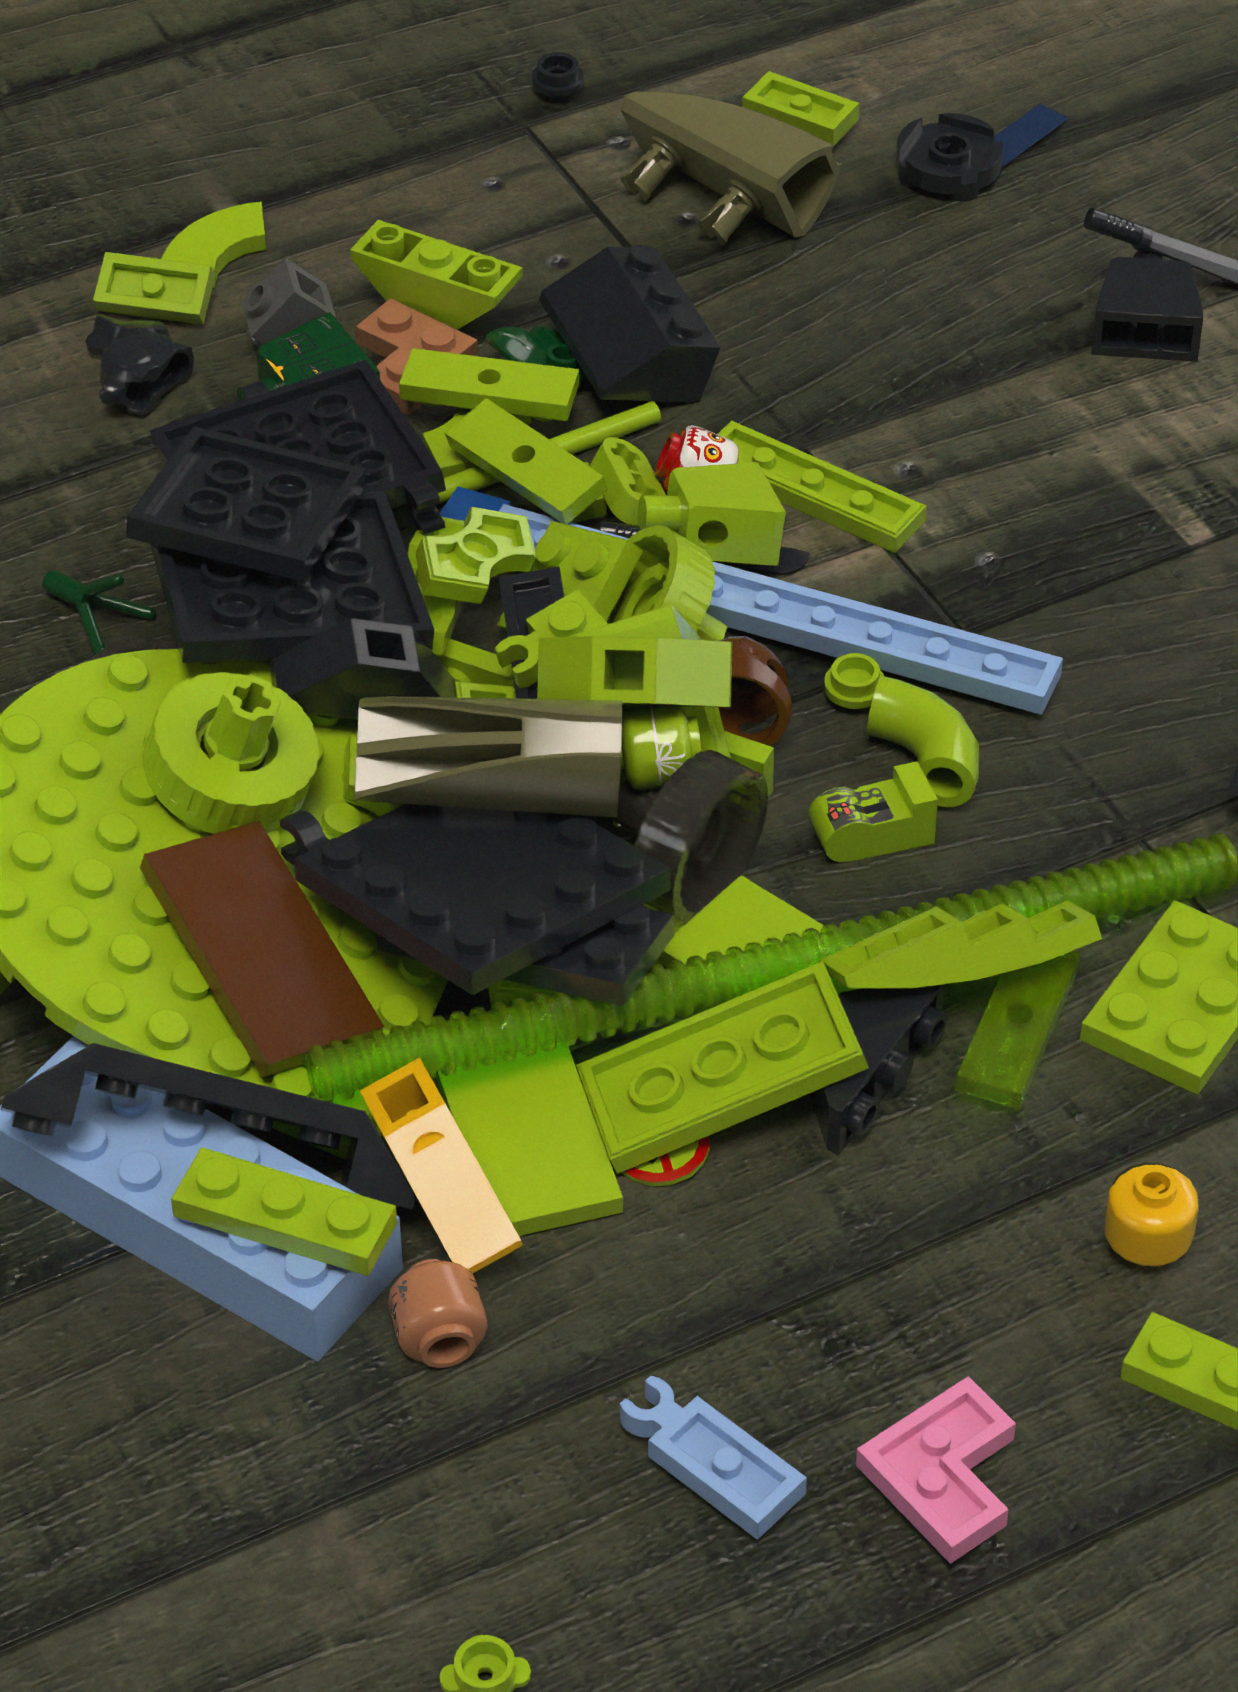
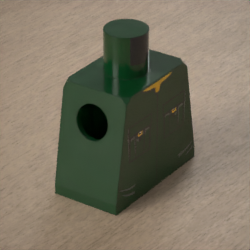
M329 312L260 346L256 352L259 380L239 387L237 389L238 401L362 360L368 361L379 379L380 371L333 314Z

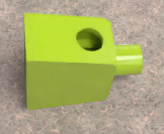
M758 462L675 468L670 473L667 495H642L639 499L638 523L640 530L653 525L666 526L707 551V554L711 556L713 561L758 565H778L786 511Z

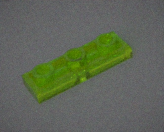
M1071 951L1040 964L1001 974L957 1073L955 1091L1020 1109L1079 971L1081 953Z

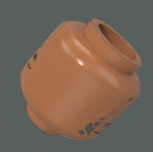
M437 1259L423 1260L414 1264L407 1272L402 1274L390 1289L388 1306L397 1340L403 1353L413 1360L425 1363L430 1367H451L468 1359L484 1339L488 1320L474 1275L464 1266Z

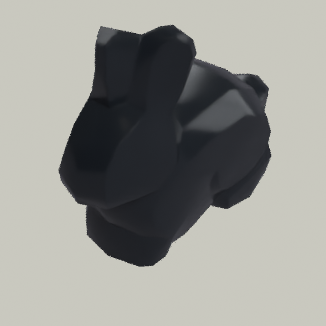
M96 314L94 329L87 336L85 342L87 350L92 355L102 356L100 371L102 388L99 391V397L103 404L117 406L126 410L129 414L145 415L152 412L158 406L162 394L172 389L178 382H186L191 377L194 364L192 348L174 341L170 337L166 325L162 322L151 320L125 322L106 315Z

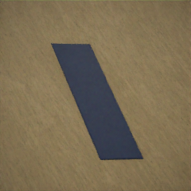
M1038 104L994 136L998 143L1002 140L1004 146L1002 167L1069 118L1042 104Z

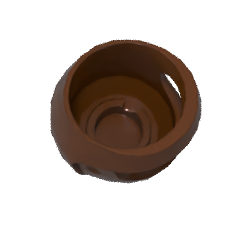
M729 636L720 640L733 642L731 707H718L724 731L772 746L782 737L792 717V701L788 691L789 683L785 668L778 657L761 643L747 636ZM778 712L772 725L762 732L744 734L739 730V727L747 722H762Z

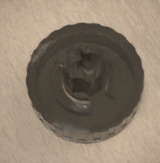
M706 750L696 753L695 756L686 760L671 775L662 789L635 791L625 780L622 788L619 790L617 818L612 817L614 820L613 826L638 838L635 847L671 868L670 890L645 904L659 911L674 914V919L686 924L744 873L758 844L767 814L768 787L762 774L717 751Z

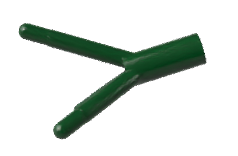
M56 570L49 571L43 578L42 587L44 591L77 607L96 659L108 656L92 612L96 606L149 620L154 619L156 616V611L153 608L101 594L123 584L124 578L120 574H115L86 585Z

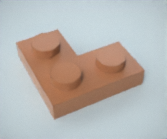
M391 298L356 326L357 344L386 358L376 366L380 371V380L400 410L407 415H410L422 405L421 402L400 400L399 382L412 348L478 356L477 339Z

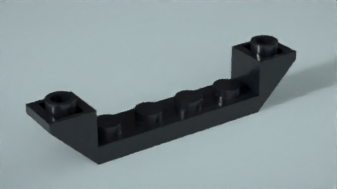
M95 1043L88 1045L7 1093L3 1099L1 1111L15 1114L12 1127L53 1137L56 1124L65 1127L72 1125L84 1075L87 1074L97 1077L94 1089L131 1099L136 1098L138 1087L164 1093V1107L185 1113L203 1116L206 1104L232 1110L233 1114L230 1122L232 1124L271 1133L274 1121L300 1127L298 1140L331 1149L339 1148L341 1138L348 1139L351 1142L340 1184L359 1195L395 1205L397 1209L413 1210L416 1195L366 1111Z

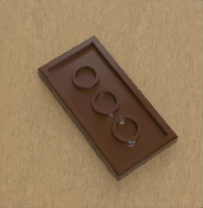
M260 821L144 854L140 865L143 875L262 1077L379 1040L385 1026Z

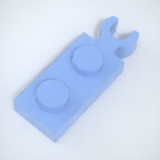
M650 1376L645 1380V1398L650 1403L656 1405L654 1408H638L626 1398L620 1402V1422L622 1426L635 1436L651 1437L648 1440V1457L757 1540L806 1495V1476L700 1397L696 1396L682 1408L674 1402V1393L670 1385L658 1377Z

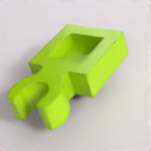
M576 589L527 618L526 623L529 635H515L502 640L495 647L498 663L504 668L516 660H525L513 667L512 671L516 685L519 688L528 687L538 681L539 638L568 637L607 625L608 623L585 596Z

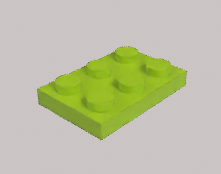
M1174 900L1083 1020L1080 1040L1198 1095L1238 1040V928Z

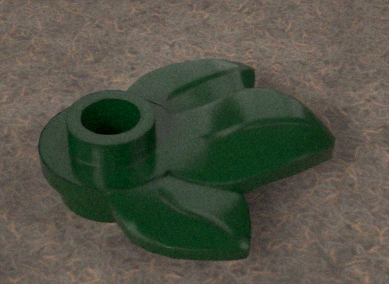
M537 325L528 332L518 327H503L493 330L485 336V342L498 351L505 358L504 360L579 369L578 390L582 387L583 381L587 379L562 336L555 328Z

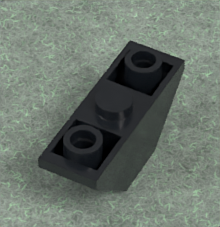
M351 618L308 638L277 658H271L269 663L272 686L287 693L292 700L296 701L303 708L304 713L358 719L359 700L366 697H457L453 677L412 626Z
M944 984L919 988H863L844 991L838 995L869 1068L809 1093L828 1151L839 1155L855 1134L859 1136L866 1134L877 1116L880 1102L890 1090L898 1092L904 1086L911 1073L914 1059L924 1047L932 1049L937 1044L947 1023V1014L942 1012Z

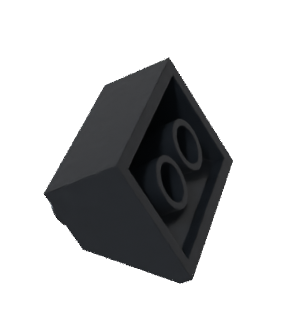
M634 245L631 248L606 247L542 290L539 301L600 399L700 402L721 346L657 249L644 245Z

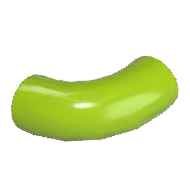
M880 676L869 711L867 735L901 745L914 754L938 799V806L956 807L963 805L971 799L979 779V743L964 717L958 710L931 691L898 679Z

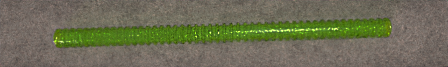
M1214 833L1208 839L1197 837L1191 840L1190 843L1185 841L1177 842L1172 845V848L1163 845L1154 849V852L1146 849L1138 852L1136 856L1125 854L1120 856L1118 860L1112 858L1104 859L1099 865L1093 862L1086 863L1082 866L1081 870L1077 867H1069L1063 871V874L1058 871H1052L1046 874L1045 878L1039 875L1031 876L1027 879L1026 883L1018 879L1010 882L1008 887L1003 884H997L992 886L989 892L986 889L980 888L974 890L971 896L964 892L958 893L953 896L952 901L947 897H941L935 900L933 905L924 901L918 903L915 909L910 906H903L897 909L896 915L890 910L879 913L877 919L870 914L864 915L859 919L858 924L852 919L841 922L839 928L832 923L826 924L821 928L820 933L814 928L804 930L801 937L794 932L788 933L783 936L782 942L776 937L767 938L763 946L756 941L749 942L745 945L744 951L738 946H732L726 949L725 955H722L717 950L709 952L705 960L699 955H694L687 959L685 965L678 959L670 961L667 969H664L659 964H655L645 975L624 1007L550 991L548 997L542 992H536L530 996V1000L527 1002L521 996L510 1000V1006H506L501 1001L493 1002L490 1005L489 1011H486L482 1006H476L470 1010V1015L467 1016L460 1010L452 1012L450 1020H445L441 1015L433 1016L430 1019L429 1025H425L421 1020H416L410 1024L408 1030H405L401 1025H395L390 1028L387 1035H384L378 1029L371 1031L369 1039L365 1040L359 1034L352 1035L349 1038L348 1044H343L341 1040L335 1039L329 1042L327 1049H323L319 1044L310 1045L306 1054L307 1075L316 1099L332 1103L334 1096L339 1095L345 1101L352 1099L355 1091L369 1086L419 1057L433 1080L436 1077L437 1071H441L445 1076H450L456 1072V1067L461 1066L467 1072L474 1070L479 1061L486 1067L492 1066L496 1063L497 1057H501L505 1062L513 1061L517 1056V1052H521L525 1057H529L536 1053L538 1047H541L545 1052H550L556 1049L559 1042L567 1048L575 1045L577 1038H580L585 1043L592 1042L596 1039L597 1033H600L604 1038H609L616 1034V1029L618 1028L626 1034L634 1031L636 1024L646 1029L654 1026L656 1019L663 1024L674 1021L676 1014L680 1018L686 1019L693 1016L695 1010L701 1013L715 1005H720L821 962V959L936 906L963 922L1002 903L1030 918L1068 900L1095 915L1096 920H1102L1107 918L1110 913L1119 916L1125 914L1128 909L1136 912L1144 909L1146 905L1157 907L1163 904L1164 901L1172 903L1174 900H1181L1182 897L1194 898L1200 895V892L1211 894L1216 892L1218 888L1228 890L1235 887L1238 881V855L1234 845L1225 834ZM830 976V978L833 981L839 983L836 979Z

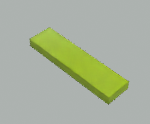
M732 420L718 433V435L732 440L737 445L739 451L738 463H759L781 503L888 551L896 553L926 521V505Z

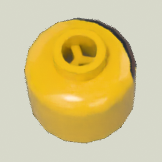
M1142 1163L1125 1169L1114 1179L1107 1197L1104 1220L1105 1236L1112 1249L1125 1260L1141 1266L1159 1267L1177 1261L1187 1253L1194 1239L1199 1211L1196 1189L1190 1179L1179 1170L1163 1164Z

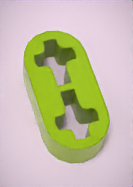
M614 437L604 439L589 466L605 478L608 490L602 495L612 513L626 524L639 525L638 504L642 495L666 494L643 452L625 440Z

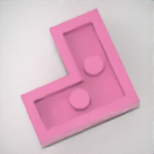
M968 1376L858 1447L856 1466L951 1564L1007 1526L1009 1509L970 1469L1014 1441L1016 1423Z

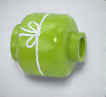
M678 705L633 707L626 709L622 713L620 771H625L627 783L635 791H647L684 786L691 781L693 768L703 767L697 716L687 717L682 706Z

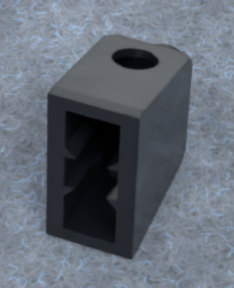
M1149 250L1146 252L1137 251L1133 258L1116 257L1111 259L1096 304L1091 355L1198 362L1203 325V309L1191 264L1186 261L1166 260L1164 256Z

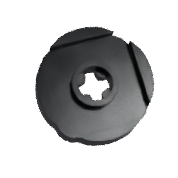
M945 113L939 114L938 123H929L922 126L923 118H920L905 126L898 136L896 162L899 168L898 178L904 186L921 188L934 193L948 194L955 201L965 202L975 199L979 195V189L991 184L1001 172L1004 148L1002 140L998 143L994 139V129L988 123L978 118L964 114Z

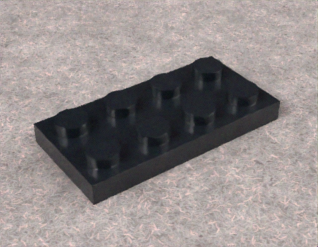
M641 905L502 980L624 1007L674 937V914L648 909L646 906ZM376 933L377 952L417 960Z

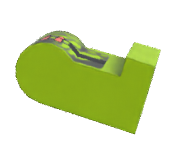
M918 761L894 766L893 779L860 786L855 790L839 787L825 791L810 805L808 817L826 855L833 861L852 862L935 844L938 799Z

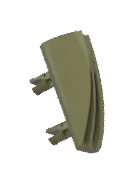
M632 92L623 98L621 112L639 148L647 152L621 177L623 185L633 195L639 191L643 201H647L651 193L667 176V173L675 168L719 193L723 197L698 221V226L710 239L716 235L720 245H724L728 241L730 235L750 212L795 238L805 236L822 212L838 179L842 164L834 159L832 154L834 145L768 115L711 98L674 92Z
M399 696L362 698L359 700L354 801L617 818L621 767L622 701Z

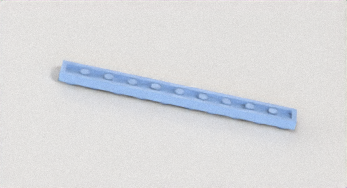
M503 504L499 510L500 512L527 517L534 550L540 538L545 534L550 522L561 523L553 517ZM571 522L567 524V525H571V526H575V527H579V528H583V529H587V530H591V531H595V532H599V533H603V534H607V535H611V536L623 538V539H626V540L629 539V538H626V537L618 536V535H615V534L607 533V532H604V531H600V530H597V529L589 528V527L582 526V525H578V524L571 523ZM712 562L715 567V584L711 596L712 599L706 613L723 622L729 628L837 658L849 653L865 654L872 657L879 664L880 670L1040 715L1043 714L1061 677L1062 657Z

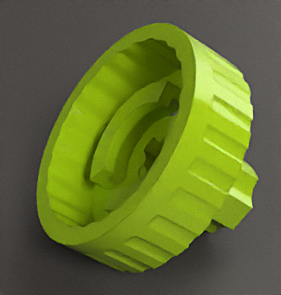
M663 525L649 526L631 536L628 540L641 549L643 553L613 608L607 623L610 624L673 605L701 640L720 641L724 639L727 626L706 613L712 599L711 596L715 584V567L707 551Z
M205 673L180 682L160 702L144 747L143 766L148 784L158 800L172 814L187 824L202 831L216 834L260 821L265 831L269 833L280 828V819L299 811L317 769L320 750L318 749L319 739L311 719L304 713L303 708L296 701L292 700L287 693L272 686L271 682L252 674ZM202 739L207 753L211 756L210 759L200 748ZM264 759L263 766L260 769L240 772V770L251 769L259 765Z

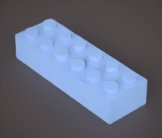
M73 1036L27 1081L88 1045ZM87 1074L84 1075L72 1125L65 1127L56 1124L53 1137L12 1127L15 1114L1 1111L2 1105L0 1106L1 1178L317 1362L320 1361L403 1270L400 1219L398 1216L397 1224L369 1276L173 1217L171 1198L201 1147L355 1193L205 1109L203 1116L170 1109L163 1106L164 1093L138 1087L135 1099L94 1089L97 1077Z

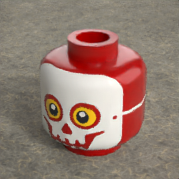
M688 426L680 434L670 433L657 461L655 475L662 478L661 485L667 495L670 473L675 468L738 463V447L732 440L698 426Z

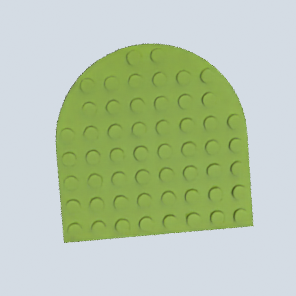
M179 649L141 650L120 653L87 661L61 671L35 685L11 703L0 715V972L10 983L18 980L33 997L47 1007L45 1016L87 1045L95 1043L366 1111L381 1137L382 1132L364 1101L360 1090L414 1061L425 1035L423 1027L430 1024L448 979L420 961L377 952L376 932L297 882L385 1027L379 1040L262 1077L140 869L143 856L146 853L212 835V833L202 831L187 824L172 814L158 800L148 784L143 766V753L160 702L180 682L205 673L252 674L272 683L270 665L251 659L222 661L217 664L182 663ZM305 713L311 719L315 733L318 735L320 756L311 785L299 810H306L311 813L321 825L325 836L330 840L379 816L364 807L346 802V799L343 798L345 747L350 735L358 736V719ZM202 739L200 748L210 759L211 756L207 753ZM264 759L259 765L251 769L240 770V772L260 769L263 766ZM282 827L267 833L280 855L282 847L295 841L293 835ZM281 855L285 864L287 865L293 877L295 878V866L287 862ZM276 1121L273 1122L272 1128L298 1139L300 1127ZM341 1138L338 1149L314 1144L310 1145L346 1160L351 1140Z

